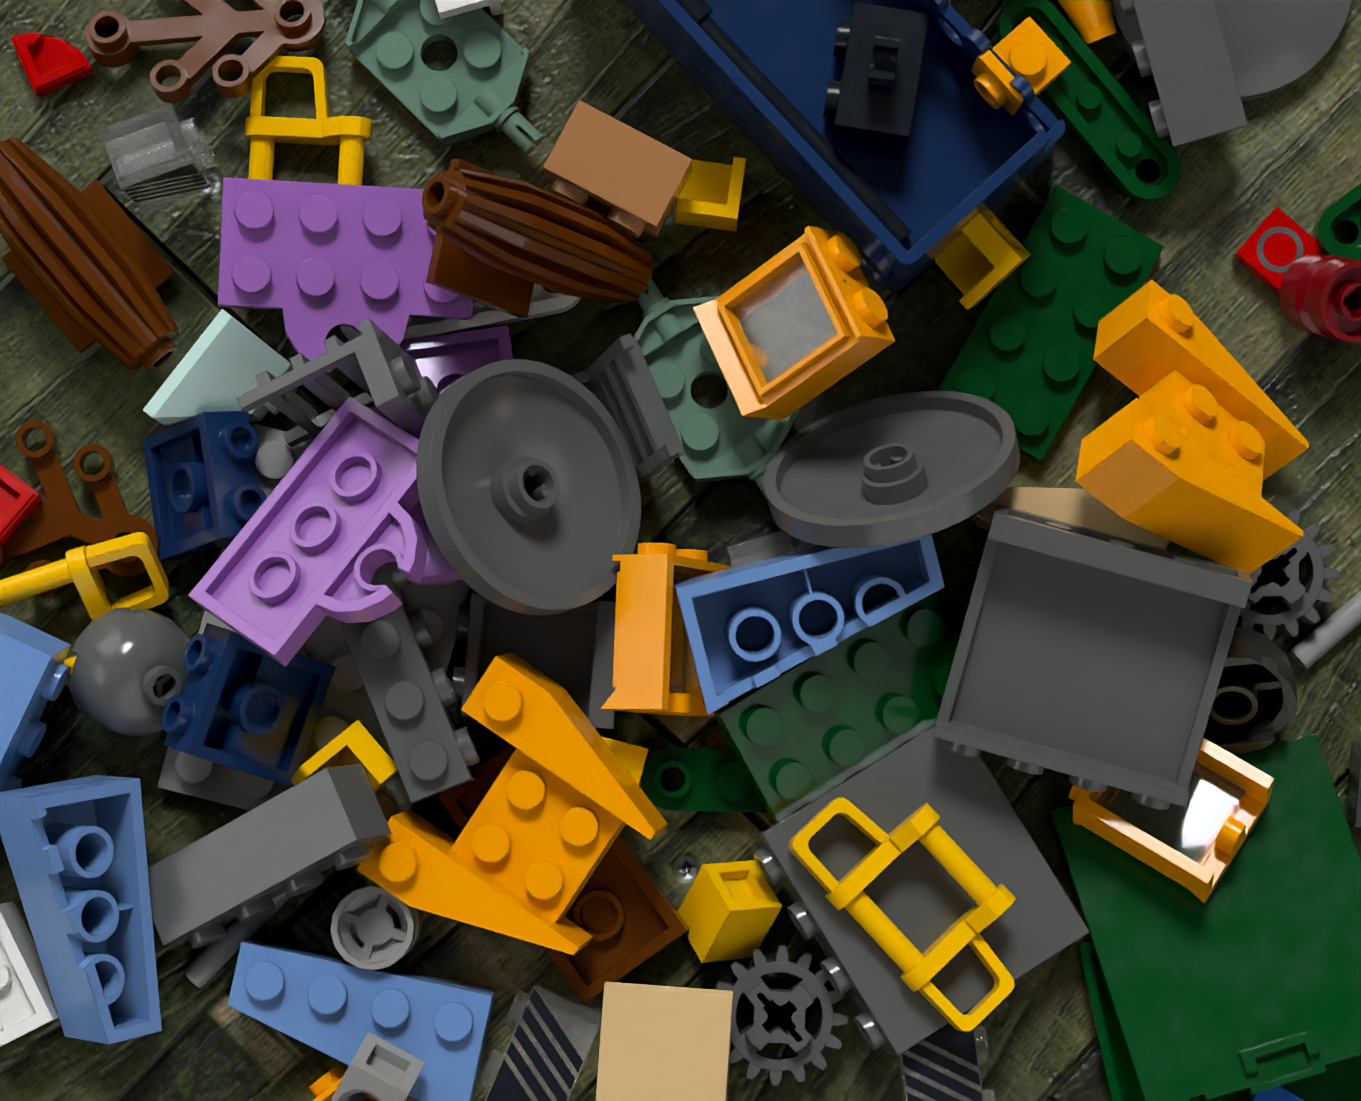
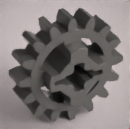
M1294 508L1289 510L1284 516L1298 525L1300 511ZM1318 523L1303 528V538L1271 559L1274 560L1285 556L1277 564L1278 568L1273 573V577L1278 584L1271 582L1250 590L1246 607L1241 608L1236 627H1246L1252 630L1253 626H1258L1259 633L1273 640L1277 625H1279L1282 633L1289 638L1299 634L1297 618H1300L1309 625L1316 624L1320 620L1317 611L1312 606L1314 603H1332L1334 596L1329 591L1323 589L1322 585L1323 581L1339 577V570L1324 567L1322 558L1329 556L1335 549L1333 544L1319 547L1315 544L1313 539L1321 529ZM1303 557L1307 566V582L1305 587L1299 582V561ZM1261 567L1250 574L1252 586L1258 582L1256 578L1262 572ZM1260 599L1272 600L1278 608L1282 607L1285 612L1267 615L1257 613L1248 608Z
M779 945L775 954V960L766 961L764 954L759 948L753 949L754 966L747 969L743 964L735 960L730 964L734 975L737 977L734 984L718 981L715 986L716 990L733 991L731 1042L733 1046L730 1048V1064L739 1061L743 1057L748 1060L746 1077L751 1080L758 1075L761 1068L769 1070L772 1085L779 1086L782 1071L791 1070L799 1083L805 1081L804 1064L811 1061L818 1068L825 1069L827 1063L821 1050L824 1046L840 1049L843 1044L835 1034L831 1033L832 1026L847 1024L848 1016L840 1011H834L832 1004L844 998L845 994L839 995L834 988L826 990L824 984L828 979L822 968L814 973L809 970L812 955L807 951H804L796 962L788 960V952L785 945ZM783 972L793 974L801 979L795 981L790 987H772L761 976L769 973ZM744 993L753 1004L752 1021L740 1033L736 1023V1008L741 994ZM758 993H763L769 1001L773 1000L779 1006L784 1005L788 1001L794 1004L789 1014L793 1027L799 1036H794L788 1028L784 1029L779 1024L772 1025L770 1028L763 1024L767 1020L768 1014L764 1007V1001ZM818 997L821 1006V1022L814 1037L805 1027L806 1008ZM767 1043L789 1044L796 1053L784 1057H773L758 1052V1050H761Z

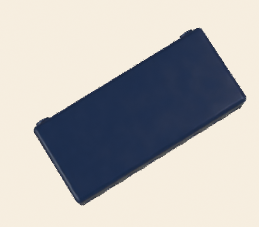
M621 0L834 231L844 233L853 241L862 258V263L859 265L862 272L878 288L885 285L891 291H901L963 233L961 229L979 212L987 209L991 210L1052 154L1065 132V122L1063 119L1059 121L1036 97L1032 86L1021 75H1016L991 48L992 46L985 35L978 29H973L948 2L949 0H704L713 9L711 14L713 20L912 231L900 243L676 0ZM854 2L929 14L910 136L905 149L833 138L832 133L835 119L823 117L829 80L841 82L844 58L833 57L838 20L851 21ZM988 49L1015 77L1009 84L1023 98L1018 112L1013 117L1003 106L999 109L993 108L983 99L974 86L973 81L977 77L972 73L971 69L976 58L980 54H984Z

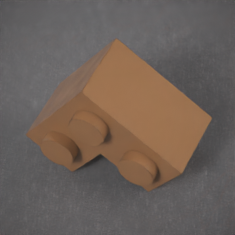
M579 100L543 169L549 192L593 210L603 217L609 212L606 219L633 237L639 238L643 230L657 237L692 173V159Z

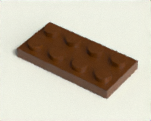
M510 744L474 770L477 777L476 780L446 791L438 797L461 831L514 753L516 747ZM620 832L565 915L566 918L591 934L593 938L588 945L575 955L547 947L544 948L585 1004L604 990L605 982H616L686 932L689 927Z

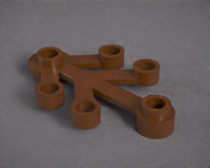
M180 0L198 15L130 21L127 16L121 13L103 11L91 19L86 28L85 40L93 58L99 64L111 68L120 67L132 61L138 53L139 46L196 42L178 61L172 59L163 60L153 67L150 73V82L156 96L166 103L182 101L190 93L191 84L214 63L212 76L218 91L226 97L238 98L249 92L253 85V79L283 49L291 52H301L312 48L320 40L324 32L326 15L319 0H250L260 10L239 12L223 0ZM298 14L303 15V16H302L299 20H297V21H294V22L285 21L287 18H289V17H291V16H293V15H298ZM118 30L116 34H114L111 37H102L109 31ZM259 36L241 56L228 54L219 58L239 38ZM229 72H242V75L235 81L223 80ZM168 77H180V80L173 86L164 87L161 85Z
M34 420L24 423L18 429L16 434L17 448L23 455L31 458L47 498L41 496L42 500L27 516V518L37 522L14 531L2 547L0 546V571L3 570L7 562L69 536L94 545L125 534L143 532L150 538L158 556L159 542L155 528L147 520L139 516L129 515L113 475L115 468L114 458L108 450L95 444L85 445L76 452L73 459V467L76 474L92 485L104 520L102 522L81 513L56 452L58 439L53 428L41 421ZM41 429L47 436L46 445L41 450L33 452L27 446V437L32 431ZM92 453H100L104 458V467L96 475H88L84 469V461ZM129 556L96 566L98 571L108 569L115 575L122 577H135L147 571L143 561L136 556ZM37 560L31 563L25 572L53 562ZM66 585L34 596L46 599L53 598L60 594Z

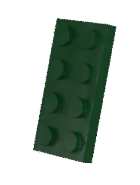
M1057 185L1054 187L1022 243L1031 255L997 286L937 390L975 395L1000 406L1008 413L1014 423L1020 453L1037 463L1042 461L1097 365L1093 357L1098 322L1141 288L1164 248L1163 245Z
M937 591L871 627L868 626L840 641L835 647L820 655H814L797 664L768 683L747 691L729 701V704L713 712L771 819L779 823L936 724L960 637Z

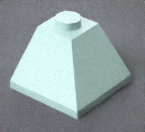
M221 309L144 407L143 411L166 427H171L202 412L242 411L237 397L259 387L255 375L267 370L277 378L293 370L290 362L234 317ZM298 387L292 389V391L296 392ZM267 402L248 412L249 422L261 421L269 411L276 415L280 410Z

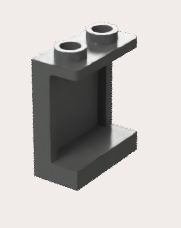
M472 591L471 604H460L458 611L457 641L467 642L465 667H454L452 687L457 699L455 704H460L463 707L495 656L513 652L564 687L594 728L615 730L616 711L600 708L615 691V687H612L616 602L598 600V602H590L563 613L534 616L507 610L492 603L476 591ZM461 711V717L472 718L465 712Z

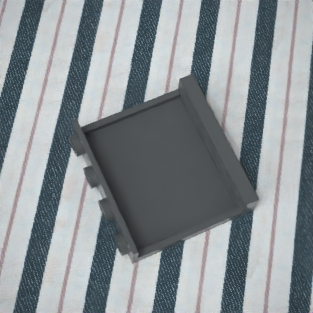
M996 504L932 737L943 739V746L946 749L961 755L980 757L983 750L1007 757L1006 764L1025 773L1041 775L1044 769L1047 768L1069 774L1068 781L1086 790L1105 792L1107 786H1112L1133 792L1131 798L1135 802L1150 808L1168 810L1171 803L1187 807L1189 800L1188 786L1240 610L1246 607L1252 587L1250 573Z
M935 725L779 823L753 837L760 848L753 853L760 870L773 886L781 882L794 903L787 907V912L795 927L805 940L815 937L825 953L827 959L822 961L820 965L827 979L839 995H843L848 991L860 1010L861 1014L854 1017L860 1033L873 1050H877L882 1046L885 1053L889 1055L901 1054L949 1022L918 990L913 992L900 978L903 973L900 967L845 908L838 911L825 897L827 891L789 850L791 838L830 801L840 797L846 798L887 834L927 802L940 816L937 823L995 886L1004 884L1016 897L1013 904L1000 917L980 932L1014 980L1089 933L1088 928L981 756L970 757L946 749L943 746V739L932 737ZM836 814L810 838L808 846L814 856L839 881L876 844L844 816ZM919 840L902 852L863 889L921 953L938 939L962 914L976 904L974 899ZM968 943L930 979L931 983L962 1014L977 1005L994 986L992 975Z

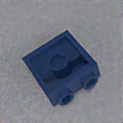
M202 412L142 439L154 526L159 542V561L182 560L212 548H227L267 499L266 494L258 485L255 460L259 438L256 430L250 425L248 412Z
M207 623L203 635L197 634L193 636L185 649L183 664L185 669L190 672L181 696H173L164 708L162 728L168 733L164 745L189 755L293 787L291 779L303 763L336 667L297 653L285 667L237 632Z

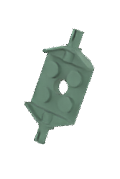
M358 0L345 40L348 51L444 145L467 141L492 130H495L497 133L503 131L525 155L530 154L534 147L519 130L536 146L542 142L545 136L520 114V108L517 106L531 62L530 51L526 47L522 48L482 8L441 19L435 0ZM435 41H448L458 50L455 63L449 69L443 71H435L428 68L423 62V55L427 46Z
M649 277L646 289L648 294L641 292L636 300L644 311L642 313L644 320L637 330L635 337L684 448L685 454L679 457L694 482L722 481L748 477L750 482H756L766 497L763 484L766 468L774 454L781 448L800 410H796L783 420L742 416L692 308L717 299L719 296L670 301L668 297L664 298L652 278ZM743 329L749 344H753L750 338L748 337L747 333ZM768 366L762 369L767 383L775 379ZM714 375L725 383L727 397L720 406L707 409L695 403L691 396V388L699 377Z

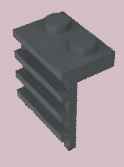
M368 318L358 323L362 335L346 343L340 341L335 335L323 341L327 353L311 361L299 353L289 358L293 370L277 378L267 370L255 375L259 387L237 397L240 409L245 413L269 402L299 426L283 433L287 445L292 448L318 435L350 396L345 389L325 374L336 367L365 391L353 399L368 408L376 406L401 429L418 440L420 439L425 419L440 395L428 376H421L416 360ZM304 385L332 409L318 415L317 410L293 392L292 389Z
M631 333L619 337L586 370L570 375L591 391L615 420L634 460L639 485L650 481L653 475L664 470L663 467L671 465L675 462L674 459L685 454L635 336L632 337Z

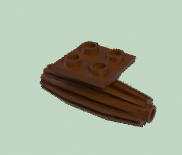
M10 137L5 141H0V233L11 248L1 257L2 261L80 353H83L97 341L130 370H136L144 366L148 372H151L162 366L178 350L173 341L179 334V328L157 290L177 275V273L97 179L93 180L79 192L73 184L17 137Z
M452 159L449 170L439 172L438 176L433 177L427 183L423 191V216L428 221L427 225L436 232L426 283L518 318H527L534 283L567 296L628 304V301H636L639 298L638 295L641 292H645L648 287L649 277L652 278V255L647 253L648 249L643 244L599 213L516 178L500 176L462 159Z

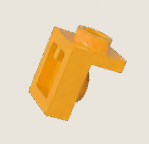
M1030 16L992 48L1016 75H1021L1027 80L1036 96L1071 64V61ZM988 49L984 54H980L976 58L971 69L972 73L977 77L973 81L974 86L983 99L993 108L999 109L1003 106L1013 117L1018 112L1023 98L1009 84L1015 77Z

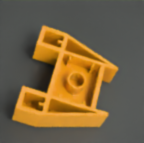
M1151 279L1098 322L1093 360L1136 393L1139 399L1135 398L1081 440L1075 482L1124 520L1221 565L1247 571L1251 574L1303 538L1304 531L1264 500L1261 495L1262 482L1309 449V442L1193 313L1188 303L1176 294H1169Z
M513 652L497 655L461 710L516 747V749L457 840H454L420 815L408 809L390 817L387 823L392 834L374 843L371 846L373 856L361 862L356 870L410 907L575 955L589 944L593 936L566 918L565 915L625 824L651 840L663 832L668 823L564 687Z

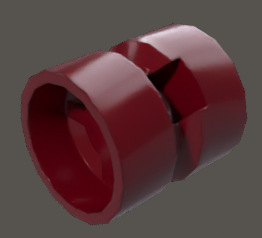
M1326 253L1307 254L1294 261L1284 273L1279 288V305L1285 319L1296 329L1349 343L1361 342V260L1343 258Z

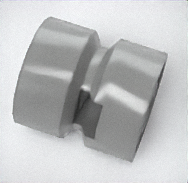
M372 884L352 891L340 901L333 913L330 931L334 947L345 961L357 968L377 970L393 965L412 951L420 937L422 919L419 909L406 905L378 884Z

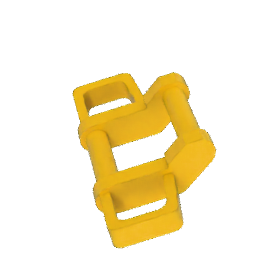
M276 56L253 79L250 117H247L245 121L244 136L250 140L248 179L273 180L275 143L340 145L337 184L362 186L365 142L370 141L372 138L373 121L359 116L330 117L327 75L319 59L314 57ZM272 72L307 73L312 75L314 80L316 119L265 116L266 80L268 75Z
M136 532L87 547L83 545L68 550L65 553L66 558L0 580V607L74 582L92 621L114 608L128 607L132 610H148L165 603L169 597L167 576L150 538L143 532ZM129 556L139 557L144 563L152 585L112 601L96 566ZM77 655L65 659L63 663L70 667L69 674L73 676V665Z
M840 797L830 801L791 838L789 850L827 891L825 897L838 911L845 908L903 971L900 978L913 992L918 990L957 1031L968 1032L973 1030L1012 992L1015 986L1013 977L981 936L980 932L1000 917L1013 904L1016 897L1004 884L995 886L937 823L940 816L927 802L887 834L846 798ZM836 814L844 816L876 844L839 881L814 856L808 846L810 838ZM917 840L922 843L976 902L923 953L910 942L863 891L894 859ZM968 943L992 975L994 986L975 1007L963 1015L931 983L930 979Z

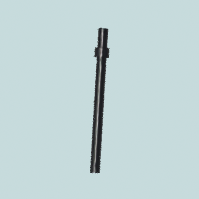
M676 0L901 243L912 231L711 17L713 9L704 0Z

